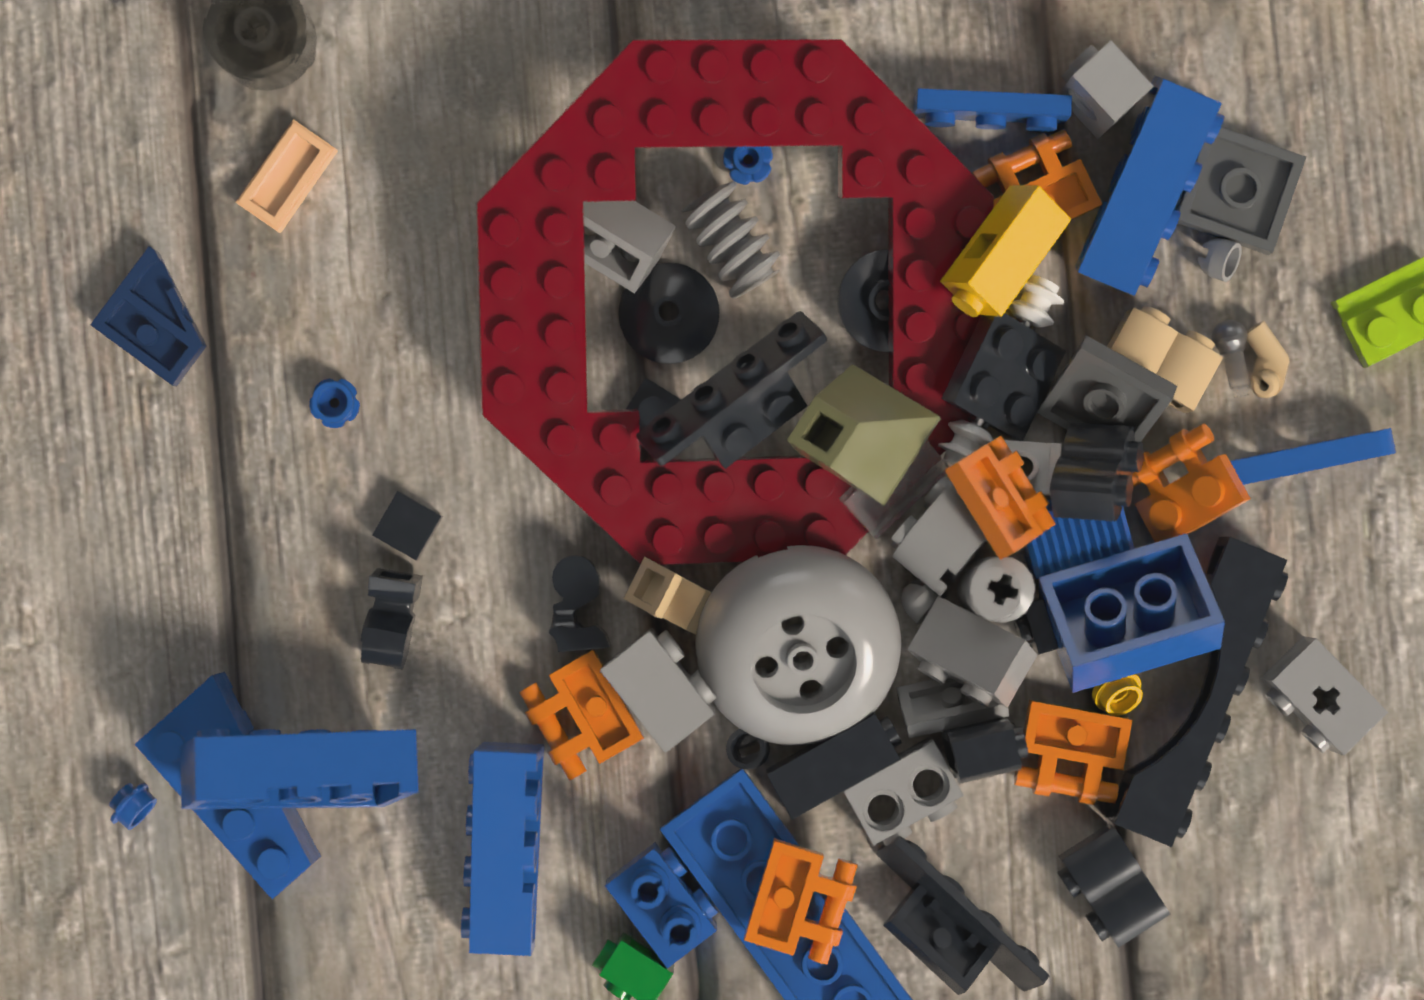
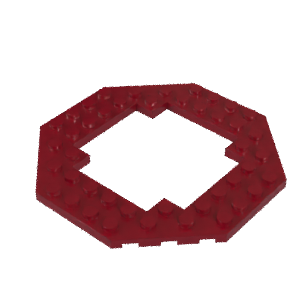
M842 39L632 40L564 110L555 122L516 160L511 168L476 202L481 414L640 564L644 557L659 565L744 562L756 555L759 558L773 552L788 550L787 546L798 545L826 548L847 555L946 451L940 448L938 444L951 443L955 433L948 426L949 422L958 420L968 421L969 414L941 398L981 315L972 317L961 311L952 301L954 295L940 281L993 210L994 196ZM838 146V198H888L889 386L935 413L941 419L884 506L802 455L740 457L726 469L716 458L672 459L663 466H659L655 460H640V443L636 438V434L640 431L639 411L637 409L587 411L583 202L636 201L635 148Z

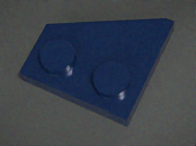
M148 246L90 324L175 387L178 386L207 347L162 256L150 246Z

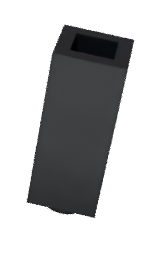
M875 713L844 732L822 743L809 745L766 769V773L793 820L900 760L894 748L902 744V741L888 716L879 721Z

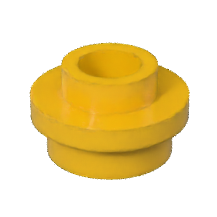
M1137 674L1095 686L1092 691V699L1096 706L1112 716H1121L1129 713L1138 706L1143 697L1141 679Z

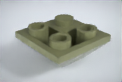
M852 364L814 397L786 441L802 456L884 506L941 418Z

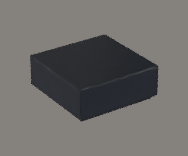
M397 491L372 536L417 561L443 516Z

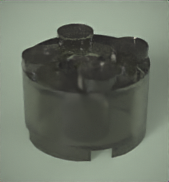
M211 0L212 4L203 23V37L206 47L218 65L240 84L251 90L270 91L281 89L298 80L314 63L317 46L316 29L310 14L299 0ZM260 26H265L267 29L265 32L266 38L257 42L255 40L258 37L256 29Z

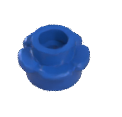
M726 147L723 154V164L725 168L729 169V176L736 183L747 185L751 182L759 183L766 179L771 172L769 163L773 159V153L770 147ZM746 155L752 156L753 162L751 164L744 163L743 158Z
M331 378L322 380L315 386L313 396L310 398V411L314 418H320L322 424L326 427H343L347 420H354L359 413L360 402L356 399L357 390L350 382L344 379L334 381ZM333 398H337L340 402L336 408L330 405Z
M128 783L115 794L109 803V806L115 811L110 818L113 824L119 821L125 828L131 830L151 812L157 799L148 792V785L141 783L135 787L133 784Z

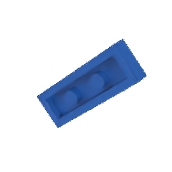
M918 88L913 98V113L918 118L925 119L924 125L940 128L955 126V120L976 121L975 127L979 129H1005L1006 122L1026 123V130L1052 132L1057 130V124H1065L1071 117L1072 95Z

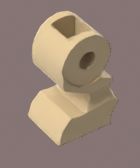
M644 557L623 599L655 617L664 618L696 635L703 607L711 592Z

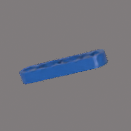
M1387 428L1231 460L1230 462L1241 482L1245 485L1396 453L1392 430Z

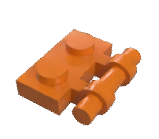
M1065 129L1049 136L1041 133L1029 139L1028 146L1007 156L1001 152L988 158L987 165L972 171V174L985 188L997 183L1004 194L1010 185H1020L1016 178V173L1038 163L1045 176L1025 185H1039L1072 220L1103 205L1081 159L1062 167L1056 154L1072 147L1070 137ZM1002 196L994 199V207Z
M1204 423L1191 431L1182 429L1169 438V444L1152 454L1145 451L1141 471L1133 472V488L1144 483L1151 494L1134 505L1154 542L1185 533L1190 534L1251 499L1227 454L1219 455L1207 461L1201 448L1213 442L1214 435L1211 429ZM1182 461L1189 473L1169 483L1163 470Z
M1002 436L945 469L957 493L966 504L1000 560L1013 554L1043 534L1044 531L1056 525L1046 508L1050 504L1042 490L1036 492L1021 468L1025 464L1017 451L1011 452Z
M594 649L549 674L558 691L552 697L546 699L537 682L519 692L529 709L524 713L531 725L537 723L551 748L547 752L554 765L560 763L569 781L587 771L577 754L587 747H590L598 763L601 764L644 739L643 733L624 700L600 671L604 665ZM564 707L568 708L581 733L570 739L554 714Z
M1029 700L1023 733L1028 753L1039 754V761L1036 768L1022 766L1021 770L1015 771L1014 785L1032 788L1033 794L1049 797L1051 792L1075 796L1079 803L1095 805L1096 801L1115 804L1119 786L1116 783L1101 781L1103 767L1124 770L1132 719ZM1058 758L1084 763L1081 777L1055 772Z
M774 838L744 934V941L794 956L799 937L802 936L813 940L808 958L818 963L828 964L833 946H839L843 930L839 928L846 902L853 900L857 886L853 884L858 864L839 858L833 877L819 874L824 858L823 853ZM813 891L827 895L819 921L805 918Z

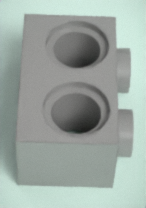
M930 737L899 753L900 760L844 791L873 846L881 841L884 842L885 846H888L898 836L905 839L913 832L910 825L927 816L930 822L945 817L957 809L954 801L964 796L935 742ZM923 770H934L940 777L938 789L929 796L918 795L913 789L914 778ZM878 795H889L894 798L896 804L892 816L882 821L871 818L868 814L870 801Z

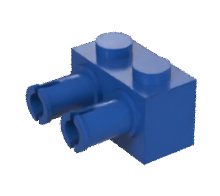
M654 842L608 877L605 887L668 969L717 931V922L713 916L719 913V911L702 888L693 892L683 879L682 875L688 872V870L672 848L668 847L662 851L658 844Z

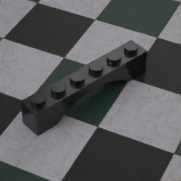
M1230 536L1218 538L1204 574L1225 621L1221 649L1209 652L1208 667L1201 691L1185 721L1173 736L1152 755L1124 771L1119 784L1116 803L1111 804L1106 816L1109 821L1170 847L1173 846L1176 837L1180 839L1184 837L1192 819L1193 811L1188 809L1195 789L1201 791L1204 788L1211 772L1212 763L1208 762L1207 759L1214 742L1221 743L1228 731L1231 716L1226 714L1232 697L1233 695L1239 696L1247 684L1250 668L1245 665L1252 647L1259 648L1267 634L1269 620L1264 618L1271 600L1277 601L1286 587L1288 573L1283 570L1287 559Z

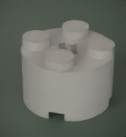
M945 476L936 483L925 497L926 503L924 507L927 510L917 521L912 516H909L891 538L893 541L891 546L896 549L892 557L939 596L947 589V585L942 582L943 578L946 577L954 583L988 542L966 504L957 493L953 483Z

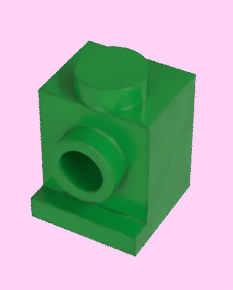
M625 932L621 934L616 944L607 939L592 963L593 967L600 970L599 976L606 979L603 986L622 1000H630L632 997L637 1000H657L674 974V964L667 969L653 950Z

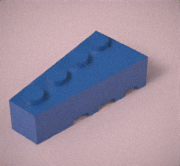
M1155 75L1151 82L1154 87L1148 92L1155 95L1151 106H1145L1142 113H1139L1136 118L1129 144L1133 147L1129 155L1124 154L1116 166L1108 188V192L1112 194L1108 203L1103 201V205L1099 207L1075 265L1078 273L1135 296L1140 285L1147 288L1152 281L1159 264V259L1153 257L1161 238L1166 240L1171 238L1181 215V212L1174 208L1182 191L1190 193L1194 188L1203 165L1196 162L1204 142L1213 144L1225 117L1218 113L1222 105L1221 102Z
M225 672L211 675L134 744L180 796L181 745L197 737V731L227 729L230 732V736L249 735V732L254 729L246 711L242 710L232 691L233 686ZM296 808L192 809L271 899H274L321 857Z
M205 729L197 731V737L180 746L181 809L385 807L419 792L416 729L357 730L352 732H331L325 729L301 731L300 734H281V731L277 729H259L250 731L249 735L230 736V732L227 729Z
M483 742L474 750V754H470L468 783L473 784L472 805L467 807L466 836H472L471 856L465 857L463 872L464 887H471L470 907H463L461 918V938L469 939V953L531 956L534 951L544 744Z

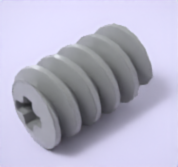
M734 181L713 188L681 211L694 210L685 222L688 230L704 227L696 239L698 246L715 245L707 256L708 262L710 264L726 262L718 273L720 281L737 279L729 291L732 299L748 293L780 271H773L771 268L779 258L780 253L774 251L762 254L761 248L770 238L768 234L751 236L749 233L759 221L756 216L745 219L739 217L741 211L748 204L746 199L729 201V195L737 186Z
M998 556L974 561L958 579L957 586L959 601L965 610L987 621L1001 623L1016 620L1023 615L1031 605L1035 591L1032 574L1023 563L1011 557L1000 560ZM990 581H997V586L1004 589L1002 597H995V593L987 590Z

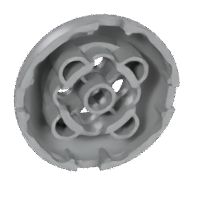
M801 545L787 546L788 550L773 552L759 558L756 555L744 561L729 572L715 587L703 607L698 622L695 644L696 658L700 676L717 697L712 702L739 729L754 737L775 744L789 746L814 745L844 732L868 718L878 709L889 693L897 675L901 656V632L894 606L886 590L863 565L844 554L830 549ZM795 616L803 618V624H792L785 629L781 626V622L785 619ZM842 637L847 640V643L838 647L836 655L830 654L826 650L827 642L831 638ZM801 651L809 652L804 656L801 655L800 657H794L797 653ZM769 656L776 660L777 666L771 673L765 667L755 668L756 662L762 657ZM807 680H816L821 684L818 690L812 693L800 692L801 685Z

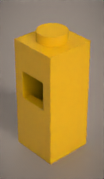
M1010 185L940 282L954 295L952 297L953 303L964 313L972 317H977L978 315L1002 317L1072 219L1039 185Z

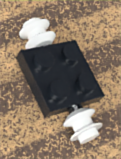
M1031 275L1029 281L1022 288L1024 292L1020 300H1013L1009 306L1016 319L1006 313L1002 317L981 315L941 398L970 415L968 421L958 420L949 422L948 426L955 435L951 443L938 444L940 448L946 450L943 458L946 462L953 465L993 441L990 433L983 429H988L989 426L1011 439L1017 441L1024 440L1066 353V350L1035 332L1036 327L1053 325L1054 320L1049 316L1048 311L1051 305H1062L1064 303V300L1057 295L1059 286L1037 275Z

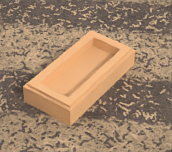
M293 119L235 203L281 234L338 150Z

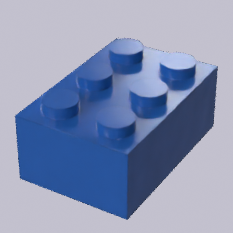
M1187 533L1039 577V599L1044 600L1059 648L1056 650L1073 693L1221 649L1225 621Z

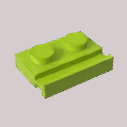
M1424 257L1331 302L1333 309L1337 310L1342 320L1341 325L1363 368L1369 367L1424 339Z

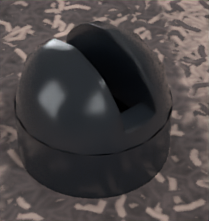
M738 729L729 737L726 753L734 766L741 769H756L766 762L770 754V745L768 741ZM760 743V751L741 757L739 749Z

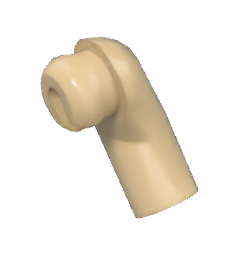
M1262 321L1247 331V342L1257 355L1251 375V389L1260 398H1270L1276 396L1282 390L1290 359L1265 321Z

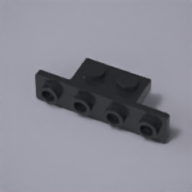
M803 312L795 313L789 319L778 324L773 331L748 350L737 355L732 362L707 381L696 386L691 393L666 412L655 417L650 424L636 434L637 440L657 464L663 466L702 437L716 460L726 469L808 406L789 376L788 371L825 344L827 337Z
M898 836L888 846L884 844L880 847L876 855L912 888L883 926L957 995L967 992L989 961L1022 991H1028L1044 985L1049 978V974L1040 966L1037 956L1028 948L1017 945L1002 931L1001 923L992 914L979 910L964 896V889L957 881L949 876L942 875L927 861L925 852L917 844Z

